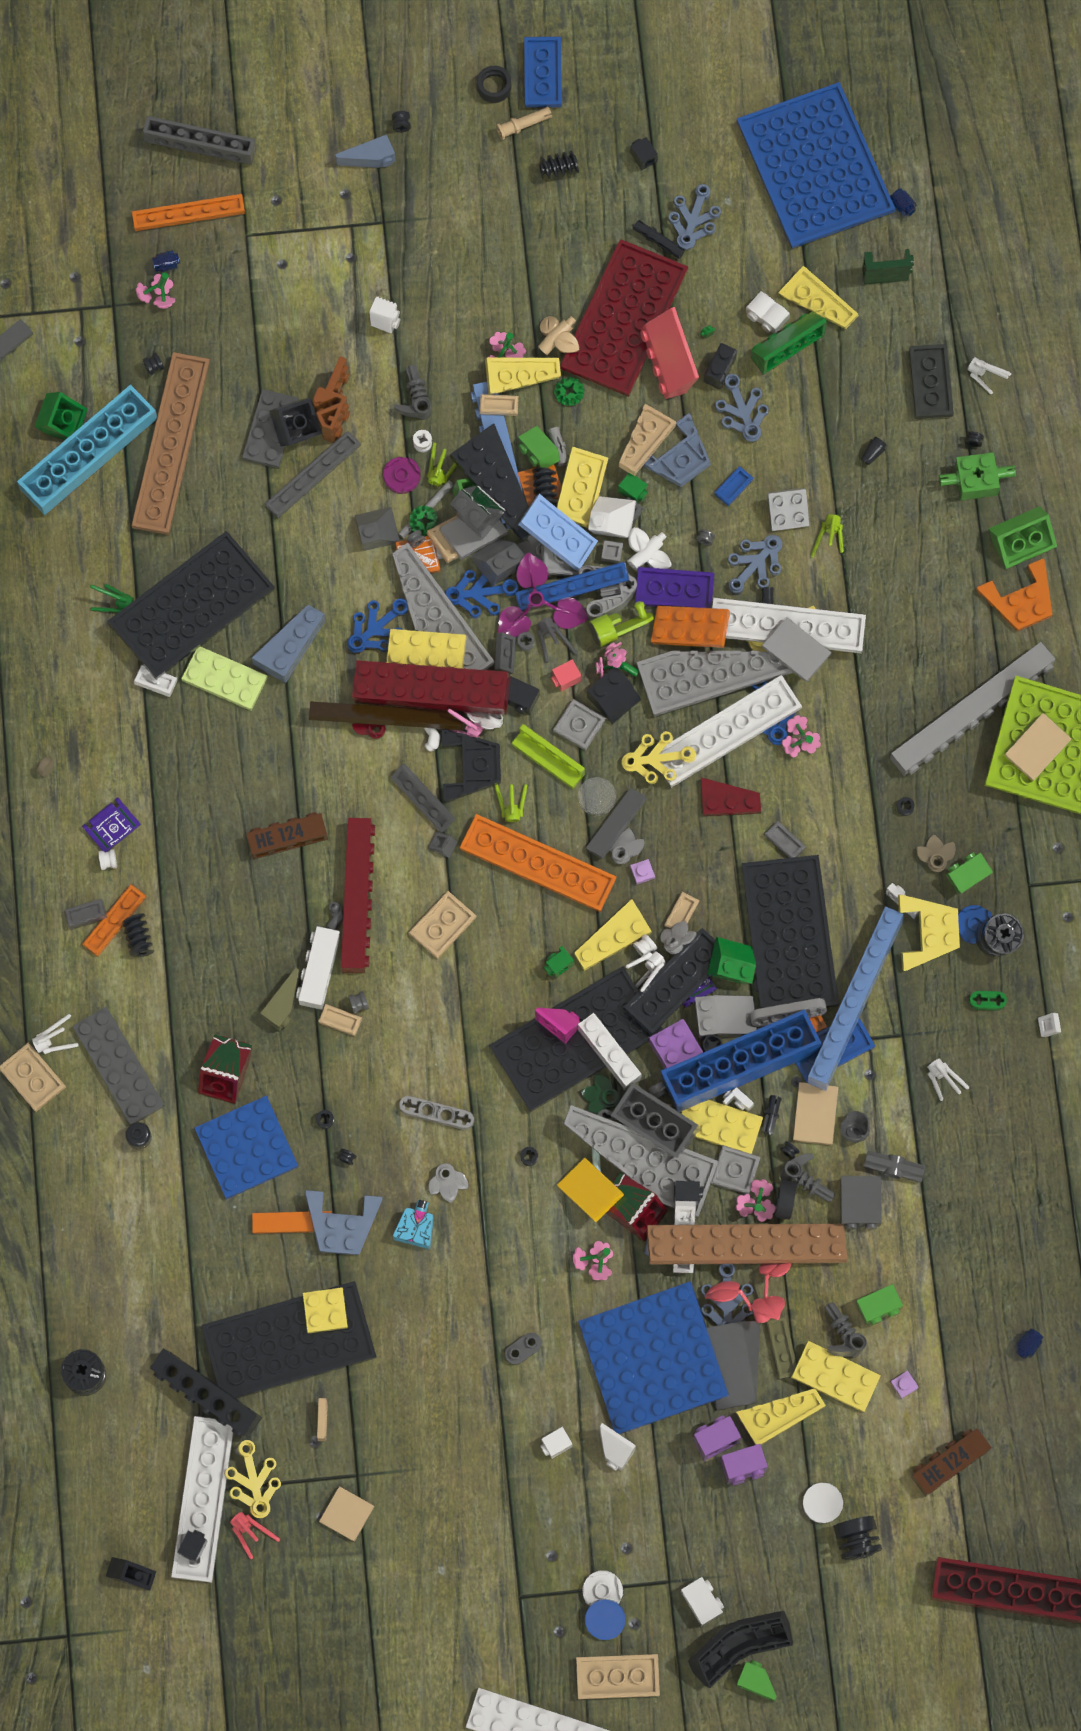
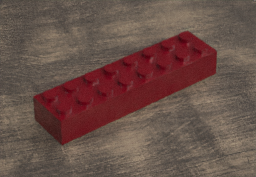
M356 660L352 698L355 703L381 704L385 706L436 710L451 709L462 712L507 715L511 677L508 672Z
M942 1557L936 1558L930 1600L1081 1624V1579Z

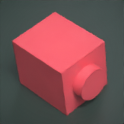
M573 659L552 669L551 681L555 687H559L560 691L581 682V674Z

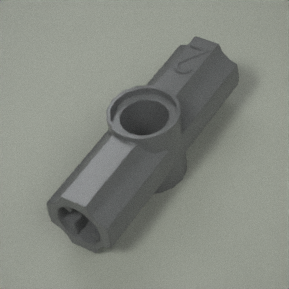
M868 1150L864 1168L882 1172L890 1178H904L921 1183L925 1165L906 1161L905 1158L898 1155L889 1154L887 1156Z

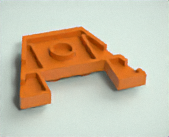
M1044 558L1029 564L1027 567L1035 581L1034 584L1004 597H1000L993 581L976 588L977 592L992 607L994 606L1017 632L1052 617Z

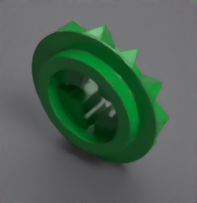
M569 376L565 379L562 378L556 383L554 394L559 403L565 406H573L583 399L584 387L578 379ZM573 386L574 393H569L566 396V390L564 388L569 389Z
M425 505L416 507L409 517V524L413 532L420 530L422 532L421 536H427V531L438 525V513L432 507ZM424 515L426 519L431 520V522L426 523L425 526L422 522L417 521L419 519L424 518Z

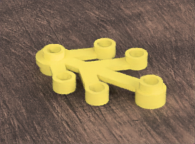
M665 731L661 734V740L648 756H642L645 750L654 744V738L650 734H645L642 737V743L635 752L624 755L622 766L626 771H637L645 777L649 784H655L658 776L655 772H649L642 766L644 764L652 765L668 781H674L677 777L676 772L673 769H668L660 762L682 759L686 763H692L695 761L697 754L689 746L684 747L678 752L660 754L667 744L673 741L672 734ZM665 735H670L668 741H664ZM646 738H651L650 743H645ZM690 751V756L685 757V752ZM629 759H634L632 765L628 764ZM673 772V777L668 778V773ZM654 775V780L649 781V776Z
M245 1440L239 1444L238 1452L244 1457L248 1478L238 1473L234 1467L227 1468L224 1474L227 1479H233L251 1490L253 1498L242 1493L239 1487H233L229 1491V1496L250 1506V1512L254 1517L264 1518L270 1512L269 1500L275 1490L280 1488L281 1481L276 1477L270 1479L268 1489L261 1496L260 1488L270 1471L276 1467V1461L273 1458H267L263 1463V1469L257 1477L252 1458L255 1445L252 1441ZM244 1445L249 1447L248 1453L243 1452L242 1447ZM267 1461L273 1462L272 1468L267 1467ZM228 1470L234 1471L233 1477L228 1476ZM272 1480L277 1481L278 1486L276 1488L272 1487ZM234 1489L239 1491L238 1497L233 1496L232 1491ZM257 1505L263 1506L262 1512L257 1511Z

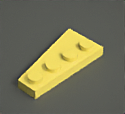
M631 899L587 940L574 955L585 971L639 941L644 934L648 936L652 931Z
M811 1389L791 1395L790 1397L737 1411L736 1414L754 1444L762 1445L821 1410L826 1405L817 1390Z

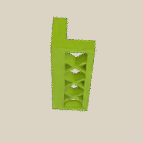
M522 724L520 733L512 742V746L574 789L585 775V768Z

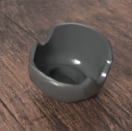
M859 1111L847 1113L840 1125L842 1137L852 1143L864 1141L870 1133L869 1118Z

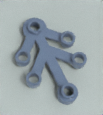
M701 184L696 188L695 195L697 199L692 214H690L686 207L683 196L679 195L674 199L675 207L679 208L688 224L686 231L680 223L679 213L671 212L669 214V222L673 224L679 234L677 238L678 246L685 250L693 248L696 240L715 233V224L712 222L706 223L704 229L694 232L696 226L711 219H717L721 215V209L718 206H713L709 212L699 216L703 202L710 197V188L705 184ZM705 189L706 192L701 193L700 190ZM682 200L683 203L678 204L677 201ZM716 210L719 213L713 214L712 211ZM676 216L678 219L672 220L671 217ZM712 227L713 230L709 231L706 228ZM689 238L690 241L685 242L683 239Z
M729 374L725 378V387L731 390L738 408L727 404L724 400H718L715 409L720 413L725 411L741 418L744 425L733 421L730 416H726L722 419V426L725 429L733 428L742 432L745 440L755 442L761 437L759 426L763 418L768 415L769 408L765 404L759 405L757 415L752 423L750 414L756 402L761 399L762 391L759 388H753L751 390V397L745 406L738 388L740 378L736 374ZM733 381L735 382V385L731 386L729 385V382ZM758 392L760 395L754 396L753 393ZM723 404L725 407L719 408L718 405ZM763 408L766 412L761 413L759 410ZM729 420L731 424L726 425L724 422ZM754 431L755 435L751 436L748 432Z
M770 535L761 542H751L749 540L741 542V551L747 553L750 550L763 549L760 554L739 556L733 553L729 555L728 563L731 566L751 563L738 578L730 581L729 591L732 594L739 595L743 592L744 583L757 568L759 575L758 587L762 589L769 586L765 567V559L769 554L771 559L770 573L774 576L781 573V565L778 563V552L782 548V541L778 536ZM773 541L776 545L771 546L769 543ZM748 544L750 547L746 549L743 545ZM735 557L737 562H732L730 559ZM778 567L779 570L777 572H774L772 568ZM764 580L767 584L761 585L760 582ZM739 583L740 587L736 588L733 584Z
M721 1264L719 1274L723 1277V1282L731 1281V1277L735 1272L734 1265ZM727 1267L730 1269L731 1272L729 1274H725L723 1272V1269ZM705 1284L702 1286L701 1293L703 1296L706 1295V1293H704L703 1291L705 1287L712 1288L710 1284ZM744 1284L741 1290L743 1291L745 1287H749L751 1292L744 1293L746 1297H749L753 1293V1287L750 1284ZM740 1294L730 1301H713L724 1312V1320L714 1312L711 1304L703 1305L701 1310L704 1316L710 1317L718 1326L743 1321L746 1316H751L753 1311L745 1313L744 1308L748 1306L744 1304L741 1312L732 1319V1311L743 1300ZM705 1307L711 1308L709 1314L704 1312Z

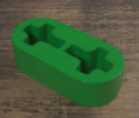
M975 991L971 994L969 1003L976 1010L999 1011L1006 1006L1007 997L999 991ZM976 996H980L981 1000L987 1001H982L980 1005H977V1002L973 1001V999H976ZM996 997H999L1003 1002L998 1006L996 1002H991L990 1000H995Z

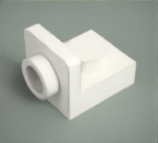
M737 1087L733 1091H728L723 1096L725 1099L723 1105L725 1106L733 1099L735 1100L734 1104L742 1111L745 1109L749 1112L754 1106V1103Z

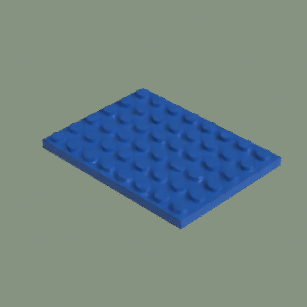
M840 82L737 118L739 129L791 249L895 212L894 204Z

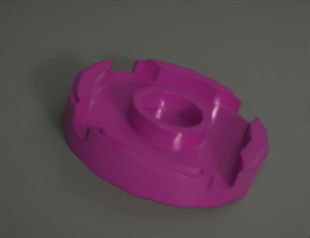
M396 457L386 464L383 479L386 486L392 492L406 494L418 486L421 480V472L418 464L413 459Z

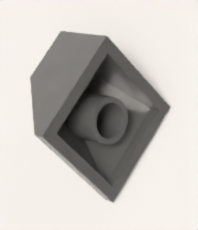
M392 507L355 515L363 551L400 542Z

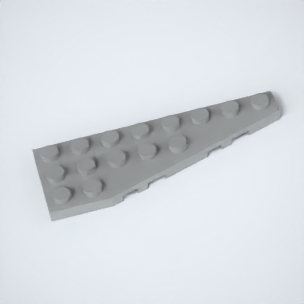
M406 543L392 553L415 630L466 635L463 665L465 669L486 670L495 664L492 657L409 543Z
M670 651L637 662L654 717L772 680L780 675L784 676L794 673L769 652Z
M570 1105L564 1125L626 1176L655 1193L664 1205L675 1209V1202H673L675 1181H700V1186H703V1198H699V1202L695 1203V1217H699L719 1161L685 1149L678 1158H675L629 1127Z

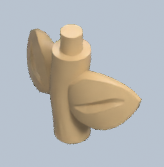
M553 316L544 318L540 324V330L546 337L538 347L546 355L554 347L563 353L577 352L579 350L578 342L574 335L570 333L573 329L571 326L576 320L570 316L566 321L563 319L559 323L558 319Z

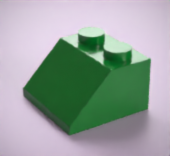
M61 392L46 393L34 427L49 436L66 440L82 426L88 409Z
M716 937L708 975L739 984H752L756 968L752 946Z

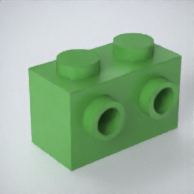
M538 426L518 437L520 452L529 457V461L534 467L548 468L560 461L558 448Z
M972 852L964 857L965 861L959 865L957 862L948 868L949 872L945 875L957 894L963 893L993 873L981 853L975 854Z
M893 1284L856 1300L855 1303L865 1325L870 1323L871 1326L882 1321L881 1318L887 1315L889 1317L898 1315L903 1307Z

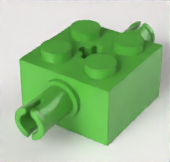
M994 452L956 457L955 473L940 474L939 482H941L940 487L957 484L960 500L998 496L1000 490L999 479L1016 477V470H1014V465L996 466Z

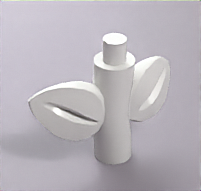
M634 527L629 534L628 542L630 547L637 553L627 560L628 564L634 570H637L638 567H641L646 562L650 568H670L671 561L668 555L659 550L663 545L662 541L666 538L665 534L661 532L658 536L654 535L649 539L643 530Z

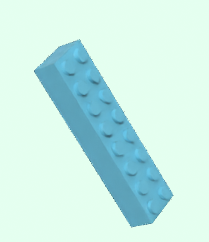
M129 385L17 481L19 489L46 515L157 420L156 410L132 385Z

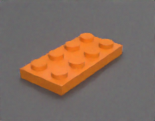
M657 606L651 642L659 645L724 648L730 611L717 608Z

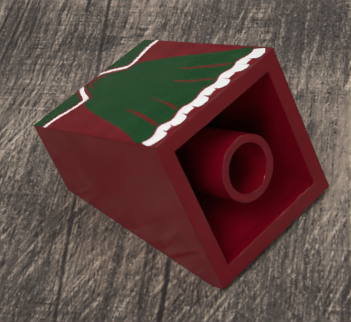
M214 1035L200 1069L198 1093L236 1104L251 1058L252 1045L229 1039L225 1036Z
M620 1173L618 1177L613 1179L612 1183L622 1191L624 1196L606 1214L645 1242L647 1239V1225H658L668 1210L655 1193L625 1174Z

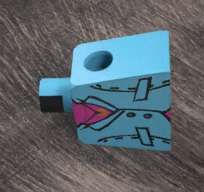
M417 1200L415 1210L411 1208L405 1209L393 1234L394 1240L430 1250L434 1217L432 1214L426 1213L429 1205L427 1201Z

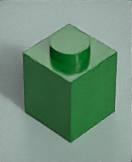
M630 473L618 485V493L625 498L629 497L635 500L637 504L639 501H644L648 495V484Z

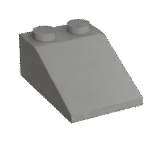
M713 995L695 997L699 1041L704 1040L709 1035H716L720 1039L741 1037L757 1030V1027L752 1025L750 1013L754 1011L753 996Z

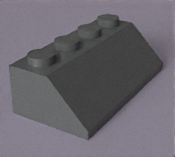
M633 1082L611 1114L613 1118L675 1158L682 1154L700 1130L698 1124Z

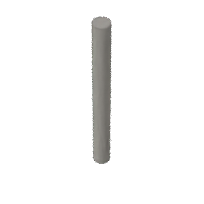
M448 480L425 506L433 508L454 484ZM408 523L398 533L402 539L412 531L410 524Z

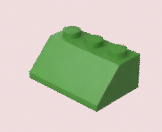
M1040 506L988 528L992 543L1006 569L1057 547L1049 514Z

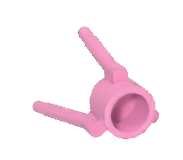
M448 709L450 714L467 725L465 730L468 732L448 729L449 731L459 732L474 738L480 736L484 729L480 723H475L472 720L468 721L458 713Z

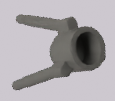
M545 618L537 624L540 629L537 633L540 637L546 663L549 662L544 636L546 638L552 637L555 644L558 645L559 642L555 636V633H557L574 655L578 654L551 618Z

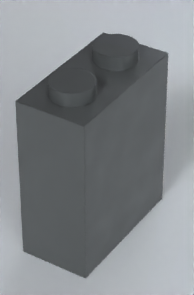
M841 1176L840 1220L841 1225H844L845 1229L854 1230L857 1227H865L867 1230H875L881 1226V1176Z

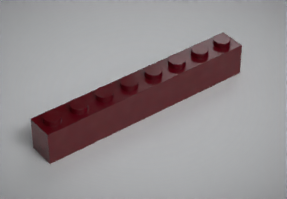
M348 818L341 958L342 973H365V969L369 967L370 956H366V948L370 949V937H367V930H371V918H368V911H372V899H369V892H373V880H370V873L374 872V862H370L371 855H374L375 843H371V836H375V825L372 824L371 818Z

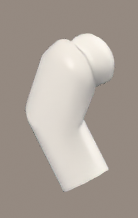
M424 728L429 735L425 748L432 752L439 747L441 736L436 728Z

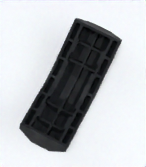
M785 1611L737 1620L722 1628L688 1660L693 1674L704 1686L711 1688L738 1661L747 1656L793 1646L790 1623Z

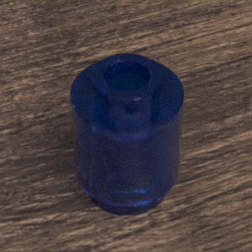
M900 188L890 196L895 208L902 216H911L916 211L917 204L906 190L903 191Z
M173 250L159 253L152 257L156 272L178 268L177 264H180L178 253H174Z
M1030 1328L1015 1345L1016 1353L1024 1359L1027 1357L1032 1358L1042 1344L1044 1337L1038 1331Z

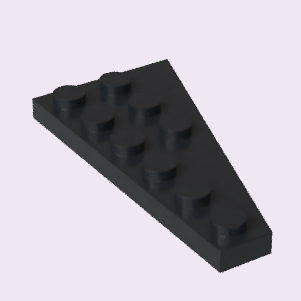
M493 423L451 453L450 458L474 486L479 485L506 510L501 518L519 539L523 541L531 534L518 524L529 506L496 426Z

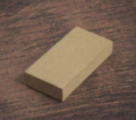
M481 394L480 414L518 416L519 397Z
M682 892L664 927L672 929L676 923L686 921L688 924L700 900Z
M325 1004L319 1024L356 1036L362 1017Z
M319 1398L318 1441L326 1440L328 1406L326 1398Z

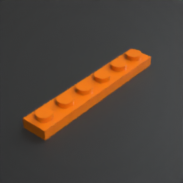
M242 194L132 211L135 231L245 214Z

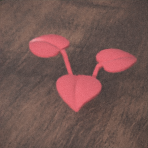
M762 1263L759 1266V1272L765 1275L764 1299H756L752 1305L743 1291L739 1289V1283L733 1281H724L714 1285L706 1293L705 1299L726 1302L740 1294L747 1304L749 1311H753L756 1322L764 1323L770 1320V1318L779 1320L785 1306V1300L779 1296L768 1297V1280L770 1276L780 1277L787 1273L792 1263Z

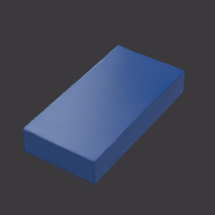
M739 466L715 491L714 495L729 507L754 478Z

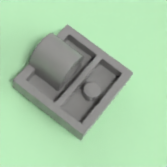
M806 488L767 492L772 531L810 526Z

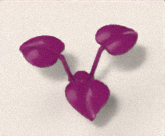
M527 553L518 566L517 580L523 588L533 587V592L528 598L530 604L523 613L516 606L504 609L499 618L498 633L503 632L517 638L521 633L528 632L531 621L525 615H527L532 607L539 608L543 604L556 610L553 616L554 621L563 629H571L586 622L587 615L583 606L574 598L570 597L559 600L558 607L544 600L543 594L536 590V585H543L546 582L549 574L548 568L543 561L531 553Z

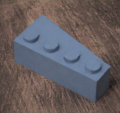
M307 605L252 657L253 665L286 683L325 623V614Z

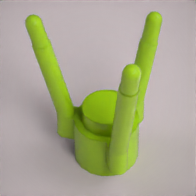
M435 442L432 446L429 471L426 477L428 478V483L441 487L442 483L446 484L457 465L454 462L446 475H444L445 471L441 469L447 450L443 449L438 465L433 470L436 453Z
M834 514L826 516V521L822 522L821 530L810 555L812 558L818 549L825 529L826 532L830 533L829 546L832 545L833 536L838 531L840 553L844 552L843 525L840 524V516Z
M498 784L494 785L502 818H505V822H519L520 817H523L527 784H524L519 808L518 805H514L513 784H510V805H507L506 809Z

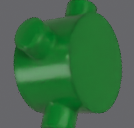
M708 325L701 330L700 335L708 338L714 334L715 328Z

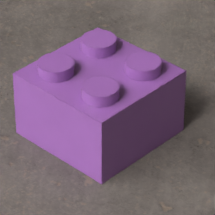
M684 1019L649 1037V1044L664 1069L703 1053Z
M724 1415L715 1419L713 1425L709 1427L703 1425L696 1429L693 1441L704 1461L739 1444L741 1436L731 1417L725 1418Z
M761 1444L722 1455L720 1460L727 1484L732 1483L733 1486L744 1483V1480L752 1477V1480L763 1477L768 1468Z

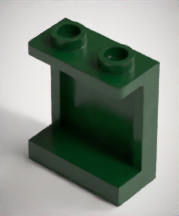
M905 249L904 258L901 260L873 262L872 252H864L862 263L864 285L908 281L909 275L913 272L912 266H914V257L910 255L909 249Z

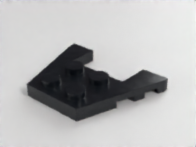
M442 729V747H462L463 783L443 784L444 803L501 783L500 744L477 737H469L459 732H451L448 729Z

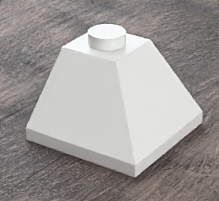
M599 496L591 511L588 530L597 535L629 538L636 501Z
M602 1423L599 1433L604 1458L607 1461L606 1465L615 1471L617 1469L622 1471L635 1452L636 1445Z

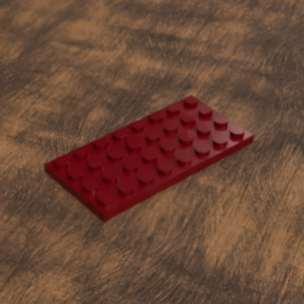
M620 239L574 336L578 342L579 350L573 353H566L560 369L629 397L648 357L646 342H643L641 338V329L646 323L671 308L687 274L688 266Z

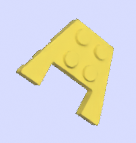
M898 894L899 912L919 911L921 951L901 952L902 970H909L960 948L957 908Z

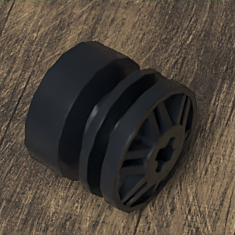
M1007 913L997 914L982 920L977 926L975 933L976 943L979 949L986 955L992 957L1007 955L1016 951L1021 946L1024 938V929L1015 916ZM1000 931H1004V932H1003V935L1005 936L1004 938L1001 937L1002 934L1000 933Z
M79 1349L73 1351L65 1357L62 1363L61 1375L63 1381L72 1392L80 1396H89L97 1393L106 1381L104 1364L90 1350ZM81 1367H83L84 1369H86V1370H85V1372H86L85 1375H82V1374L80 1373V1368H81Z
M874 1516L855 1518L833 1526L836 1539H846V1543L840 1545L839 1550H849L841 1554L842 1560L864 1559L882 1550L881 1544L872 1545V1543L880 1540L879 1536H869V1533L877 1530Z

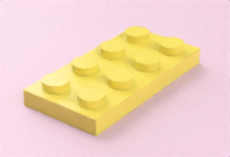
M572 447L556 508L579 526L589 528L591 511L599 497L608 458Z
M390 629L386 663L463 668L467 636L462 634Z
M711 1100L704 1101L682 1111V1115L700 1127L694 1138L752 1154L763 1117Z
M807 1341L791 1378L861 1412H865L881 1375L843 1357L832 1355L827 1352V1349Z

